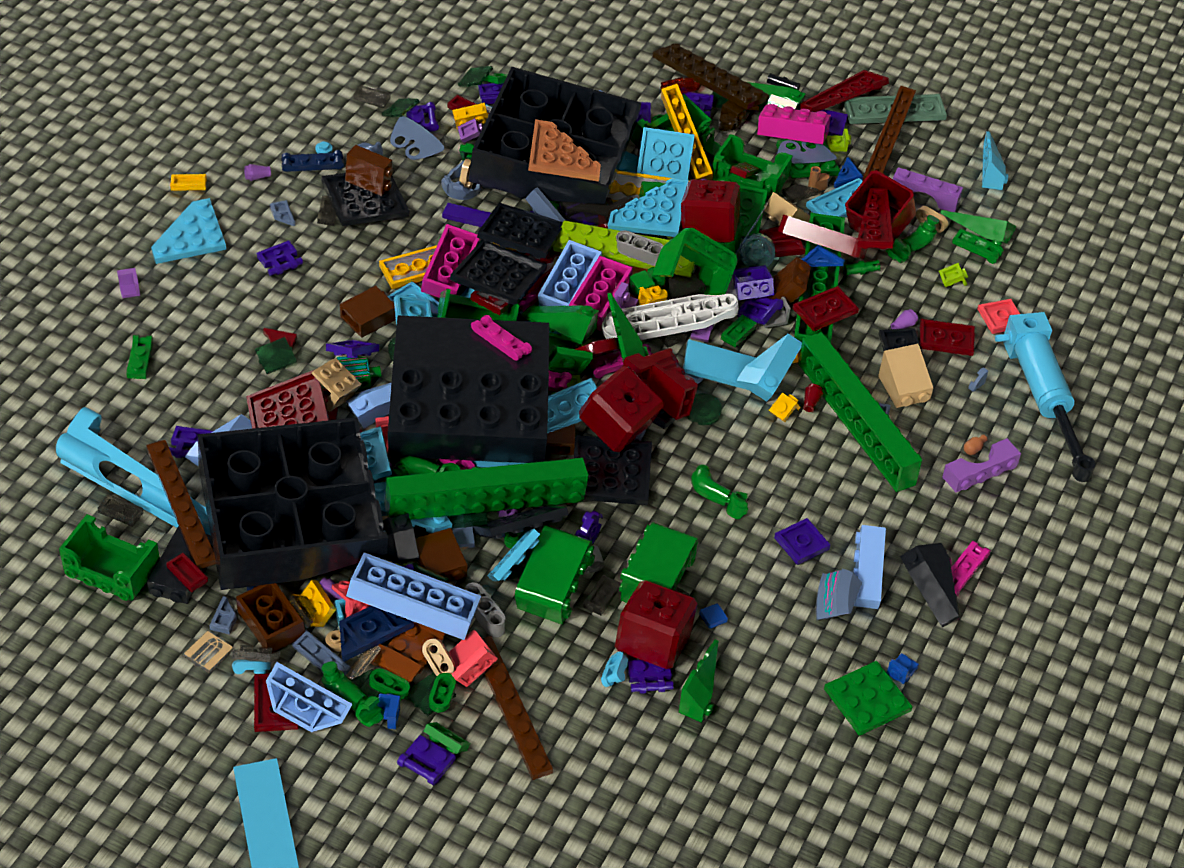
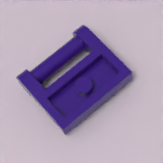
M428 102L426 105L406 106L407 118L420 124L429 132L439 129L435 116L436 106L433 102ZM423 113H428L429 123H425Z
M766 297L747 299L739 308L737 317L739 318L741 315H744L756 323L765 325L777 310L782 309L783 300Z
M419 735L407 751L400 755L397 765L402 768L407 767L427 779V782L434 786L453 764L455 755ZM414 758L415 760L421 762L422 764L426 765L427 767L431 768V769L434 770V771H433V772L429 771L428 769H426V768H424L423 766L417 764L416 762L412 761L411 759Z

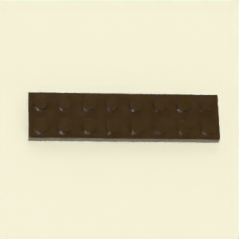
M674 43L653 51L652 57L746 110L769 100V95L763 92V90L755 88L748 82H744L739 77L715 66L714 63L704 60L703 57L695 55L692 51L684 49L679 44Z

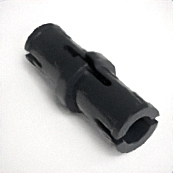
M770 73L767 78V83L800 89V83L791 81L787 77H779Z

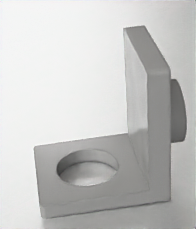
M781 297V300H783L782 309L777 310L764 325L765 328L788 324L791 308L785 297Z

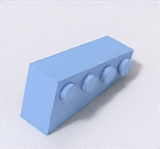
M862 525L860 532H856L855 544L857 545L854 552L856 567L853 568V573L862 582V585L854 603L855 607L879 608L886 528Z

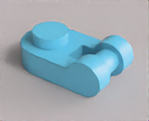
M623 652L615 653L608 660L601 677L603 686L609 687L614 682L619 683L625 680L624 671L628 665V657Z
M238 659L232 663V669L236 674H242L245 670H254L255 674H266L267 670L271 669V660Z

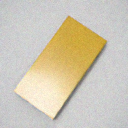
M171 174V191L206 190V174Z

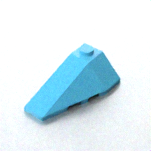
M986 131L983 143L982 188L1002 190L1003 185L1007 184L1008 181L1006 166L991 133Z
M790 334L785 335L747 364L736 382L767 402L787 373L801 349L802 342Z

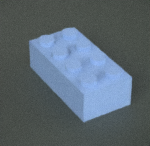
M569 240L538 294L539 306H569L598 257L602 256V252Z

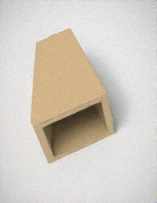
M914 344L884 351L878 377L895 407L899 408L930 401L933 385L920 346Z

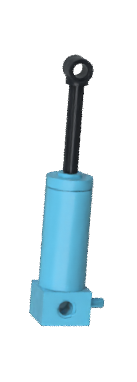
M1045 312L1009 315L1005 333L996 335L995 341H1003L1010 359L1018 358L1040 413L1046 418H1056L1073 457L1072 465L1074 469L1072 476L1079 482H1087L1091 479L1096 463L1093 458L1083 453L1067 416V413L1073 408L1075 400L1049 343L1052 328Z

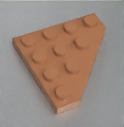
M535 119L528 171L599 181L601 167L599 162L589 158V154L582 147H577L566 133H561L553 122Z

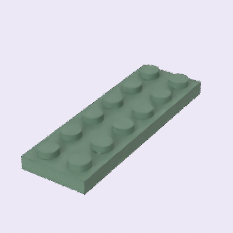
M940 94L915 95L904 122L946 120L947 114ZM896 96L854 97L844 101L849 123H885Z

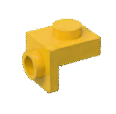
M781 393L769 411L783 422H786L795 409L799 411L800 406L794 396L791 394L787 396Z

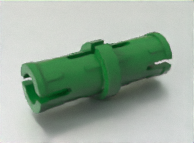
M875 260L844 264L843 270H846L844 275L858 273L863 275L866 272L880 271V265H877L880 262Z

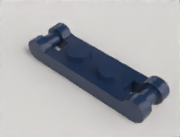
M336 150L333 153L300 155L283 153L281 155L282 170L286 172L341 169L344 166L342 160L343 152L340 150Z

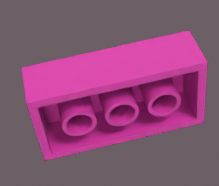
M775 104L765 105L759 115L757 135L823 144L829 134L831 115L823 111L816 113L810 112L808 109L796 110L790 106L782 108L777 107Z
M446 224L423 277L421 292L440 298L441 292L451 289L450 294L459 295L463 285L451 281L450 276L478 245L480 241L477 238L478 234Z
M599 256L569 306H591L593 309L599 310L596 330L602 332V323L607 314L611 312L607 293H611L614 297L621 282L627 283L629 287V276L632 275L633 267Z

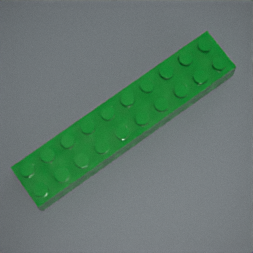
M810 213L809 223L844 234L845 217ZM806 241L804 256L814 249L817 244ZM823 247L841 258V252ZM840 266L811 267L806 291L799 296L798 302L838 286ZM797 314L794 338L802 342L803 338L822 332L831 342L833 324L813 332Z
M822 332L803 338L798 365L813 384L822 387L824 399L897 493L915 486L922 464L921 456L915 452L910 442L901 434L900 429L893 424L889 415L880 407L879 402L875 401L870 391L864 387L859 377L853 373L849 364L842 359L840 353L831 345L830 340Z
M583 458L387 477L384 505L387 518L408 513L410 520L577 503L584 501L588 473Z

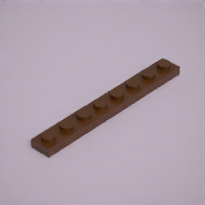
M900 85L864 173L863 180L871 171L877 170L884 173L916 90Z
M166 440L146 445L147 452L194 564L199 569L215 565L213 549Z
M492 636L482 638L498 658L483 673L532 780L553 774V767Z

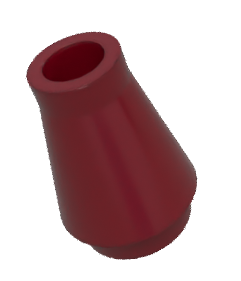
M809 384L805 388L803 409L806 412H813L823 396L821 386Z

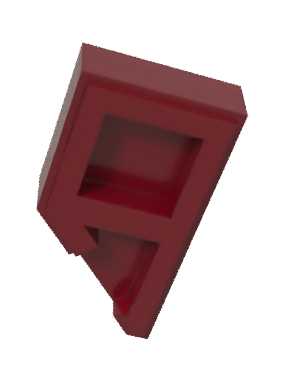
M268 328L263 329L264 335L270 340L273 348L287 351L293 350L297 334Z

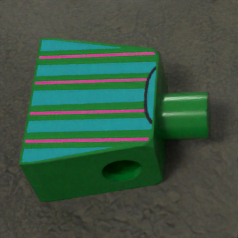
M337 357V360L361 383L356 392L370 389L371 378L381 377L380 366L369 367L368 358Z

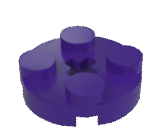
M587 511L582 518V527L576 531L575 535L590 540L593 544L602 526L599 523V518L603 519V515L596 511L591 513Z

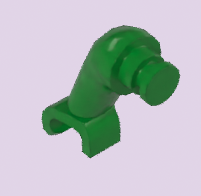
M928 215L927 220L924 223H920L912 234L903 239L896 238L893 249L888 248L885 252L888 253L891 259L899 263L905 262L911 255V252L921 249L933 241L937 233L935 229L936 224L939 223V220L932 215Z
M408 456L396 462V467L391 469L392 475L390 477L460 470V467L454 463H446L441 467L428 460Z
M697 466L696 471L691 476V484L699 495L722 506L728 504L726 512L732 518L740 519L743 515L747 514V493L732 492L731 494V490L719 485L712 479L713 477L708 466Z
M330 661L323 664L322 671L324 676L321 679L323 686L328 691L352 703L351 709L356 711L355 715L363 725L371 727L384 718V710L377 705L380 702L378 697H368L341 670H338L336 662Z

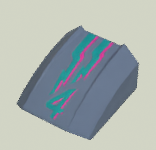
M842 568L840 571L822 574L816 598V621L851 613L862 582L853 572Z

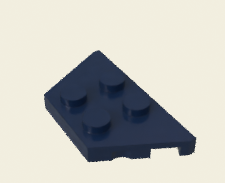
M369 606L339 621L342 661L345 662L413 628L414 621L404 620L398 617V615L373 606Z

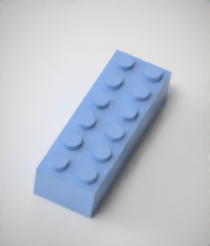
M363 553L350 580L346 597L465 640L481 598L478 594L367 553Z

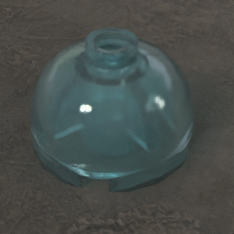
M753 233L747 236L740 248L743 263L748 267L763 265L768 267L775 257V244L772 239L762 233Z

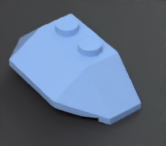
M276 662L266 680L273 711L309 732L341 724L352 706V703Z

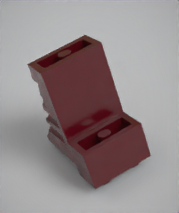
M671 348L645 357L639 353L625 357L623 366L630 367L664 400V407L662 409L675 420L690 414L698 384L694 378L686 375L685 370L679 366V362Z

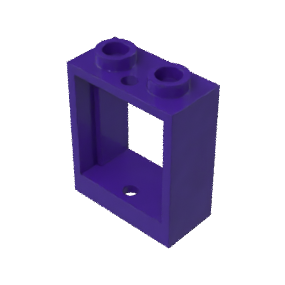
M766 265L734 270L732 279L738 300L774 295L773 277Z

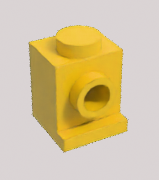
M659 285L646 289L640 287L638 303L640 305L668 299L667 291L661 289Z

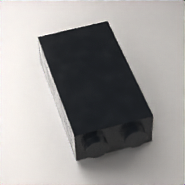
M179 526L147 580L149 594L155 597H163L176 603L188 604L194 591L190 592L166 565L167 562L181 553H184L194 563ZM206 534L213 549L211 535ZM208 567L202 568L200 570L203 573H205Z

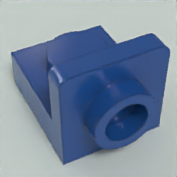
M901 653L896 660L892 659L889 662L887 674L894 680L905 684L918 669L919 664Z
M379 694L380 702L378 706L385 710L384 720H387V728L396 729L400 713V696Z

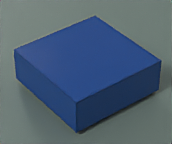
M718 603L703 608L699 612V615L709 629L726 623L728 619Z

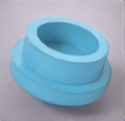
M323 141L315 146L317 154L331 153L332 145Z

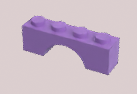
M899 167L893 176V180L911 189L913 192H923L933 197L940 209L955 212L960 203L963 187Z
M1006 438L992 444L988 461L971 463L962 458L945 465L942 477L956 493L961 490H967L977 483H983L986 479L999 476L1002 472L1016 468L1021 453Z

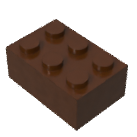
M276 583L259 585L236 596L238 613L268 655L295 642L305 633L304 621Z

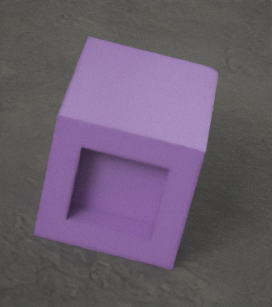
M136 269L117 270L122 298L140 296Z

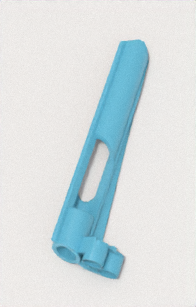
M83 407L70 423L67 433L62 434L57 441L56 453L61 458L60 463L177 528L179 525L158 475L98 436L102 415L87 407ZM110 461L139 477L143 488L141 496L139 497L105 478L99 470V463ZM191 498L205 533L211 535L206 507Z

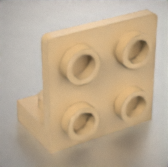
M336 358L312 372V375L331 393L327 397L328 402L326 403L329 412L352 398L361 386V383Z

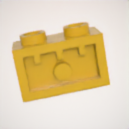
M485 103L452 110L457 130L458 126L474 118L482 124H485L488 118Z
M311 580L301 595L292 594L290 597L294 607L303 617L304 622L311 627H324L336 611L335 606L317 580Z

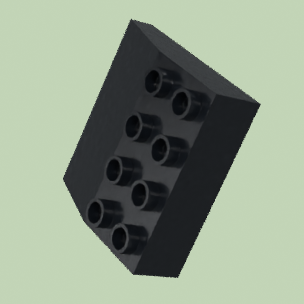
M511 67L473 147L469 182L480 184L486 189H498L512 193L514 196L525 199L538 187L549 201L605 204L638 121L641 102ZM535 119L553 122L557 125V129L561 133H566L577 147H582L589 154V158L601 164L599 181L528 171Z
M398 315L388 422V457L413 456L427 459L516 463L545 462L548 423L549 323L493 320V322L523 343L527 342L531 345L532 352L528 355H522L521 359L515 361L473 331L471 323L481 319Z
M358 417L198 434V468L221 590L305 580L359 563L363 553L375 557L387 554L388 536L386 531L383 530L381 508L375 496L373 476L371 470L368 469L365 444L361 440Z

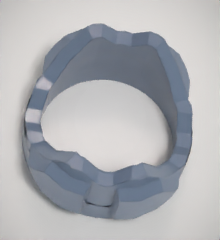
M464 161L454 169H451L449 174L445 175L441 180L445 193L457 200L472 199L481 191L480 184H477L475 189H468L460 181L452 182V179L460 177Z

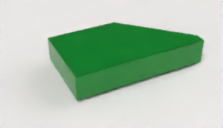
M481 73L480 80L502 84L505 82L508 74L494 73L489 75Z

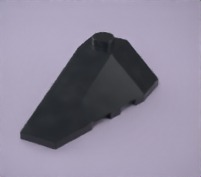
M409 514L384 519L383 530L386 531L388 536L387 554L378 558L398 564L419 559L414 529Z
M943 544L918 545L901 555L900 558L940 625L944 627L959 618L957 595L954 589L955 581L951 570L952 561Z

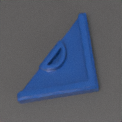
M849 157L846 158L834 182V188H838L858 178L863 181V175Z
M817 245L801 259L811 267L843 266L845 262L844 259L820 245Z

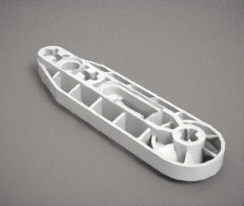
M697 294L623 308L622 311L639 338L644 340L703 329L724 319L733 318L738 313V301L733 294ZM611 312L607 314L602 323V331L606 339L617 337Z

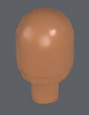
M984 434L979 438L972 437L964 444L965 453L968 455L978 453L982 450L983 443L988 440Z

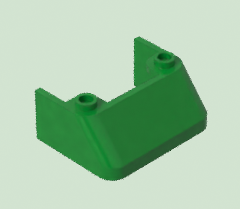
M694 228L683 229L662 247L652 273L654 277H673L681 255L701 267L699 280L706 286L704 295L726 294L737 264V256L733 251Z
M446 289L440 293L438 317L481 319L483 316L489 315L492 320H517L518 304L513 305L503 314L498 315L470 300V298L450 294L451 289Z

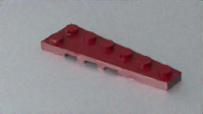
M863 70L800 103V110L808 109L810 112L824 110L872 90L882 89L883 86L889 84V78Z
M870 188L857 239V247L863 249H893L888 189Z

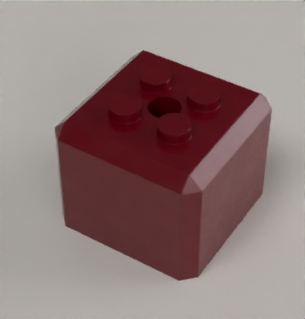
M877 170L871 171L845 203L849 227L859 233L870 188L888 189L894 243L895 239L900 236L916 215L914 194L911 189Z
M690 180L687 183L681 202V231L685 228H694L716 242L734 241L740 220V186L736 182Z
M622 366L591 393L579 411V418L614 452H621L650 426L664 407V400L630 367Z
M646 580L639 582L620 614L615 641L617 651L664 669L673 668L691 636L698 603L693 597Z

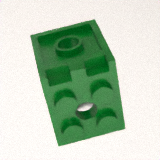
M549 333V371L558 373L569 372L571 375H580L592 361L593 353L575 350L578 348V343L560 337V334Z

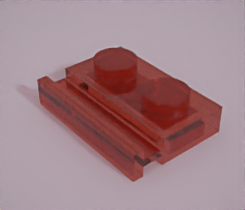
M683 77L661 82L660 89L678 84L681 94L699 90L700 84L692 78H684L683 80Z

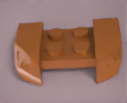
M414 622L413 628L395 636L387 647L379 644L376 651H380L370 664L384 668L411 683L417 673L420 674L428 664L422 652L423 644L432 638L442 641L446 633ZM432 645L431 650L435 653L438 648Z

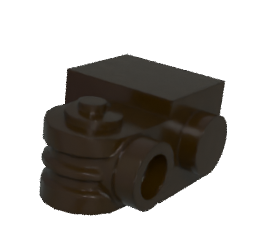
M728 100L722 105L718 128L722 131L735 130L739 124L747 119V110Z

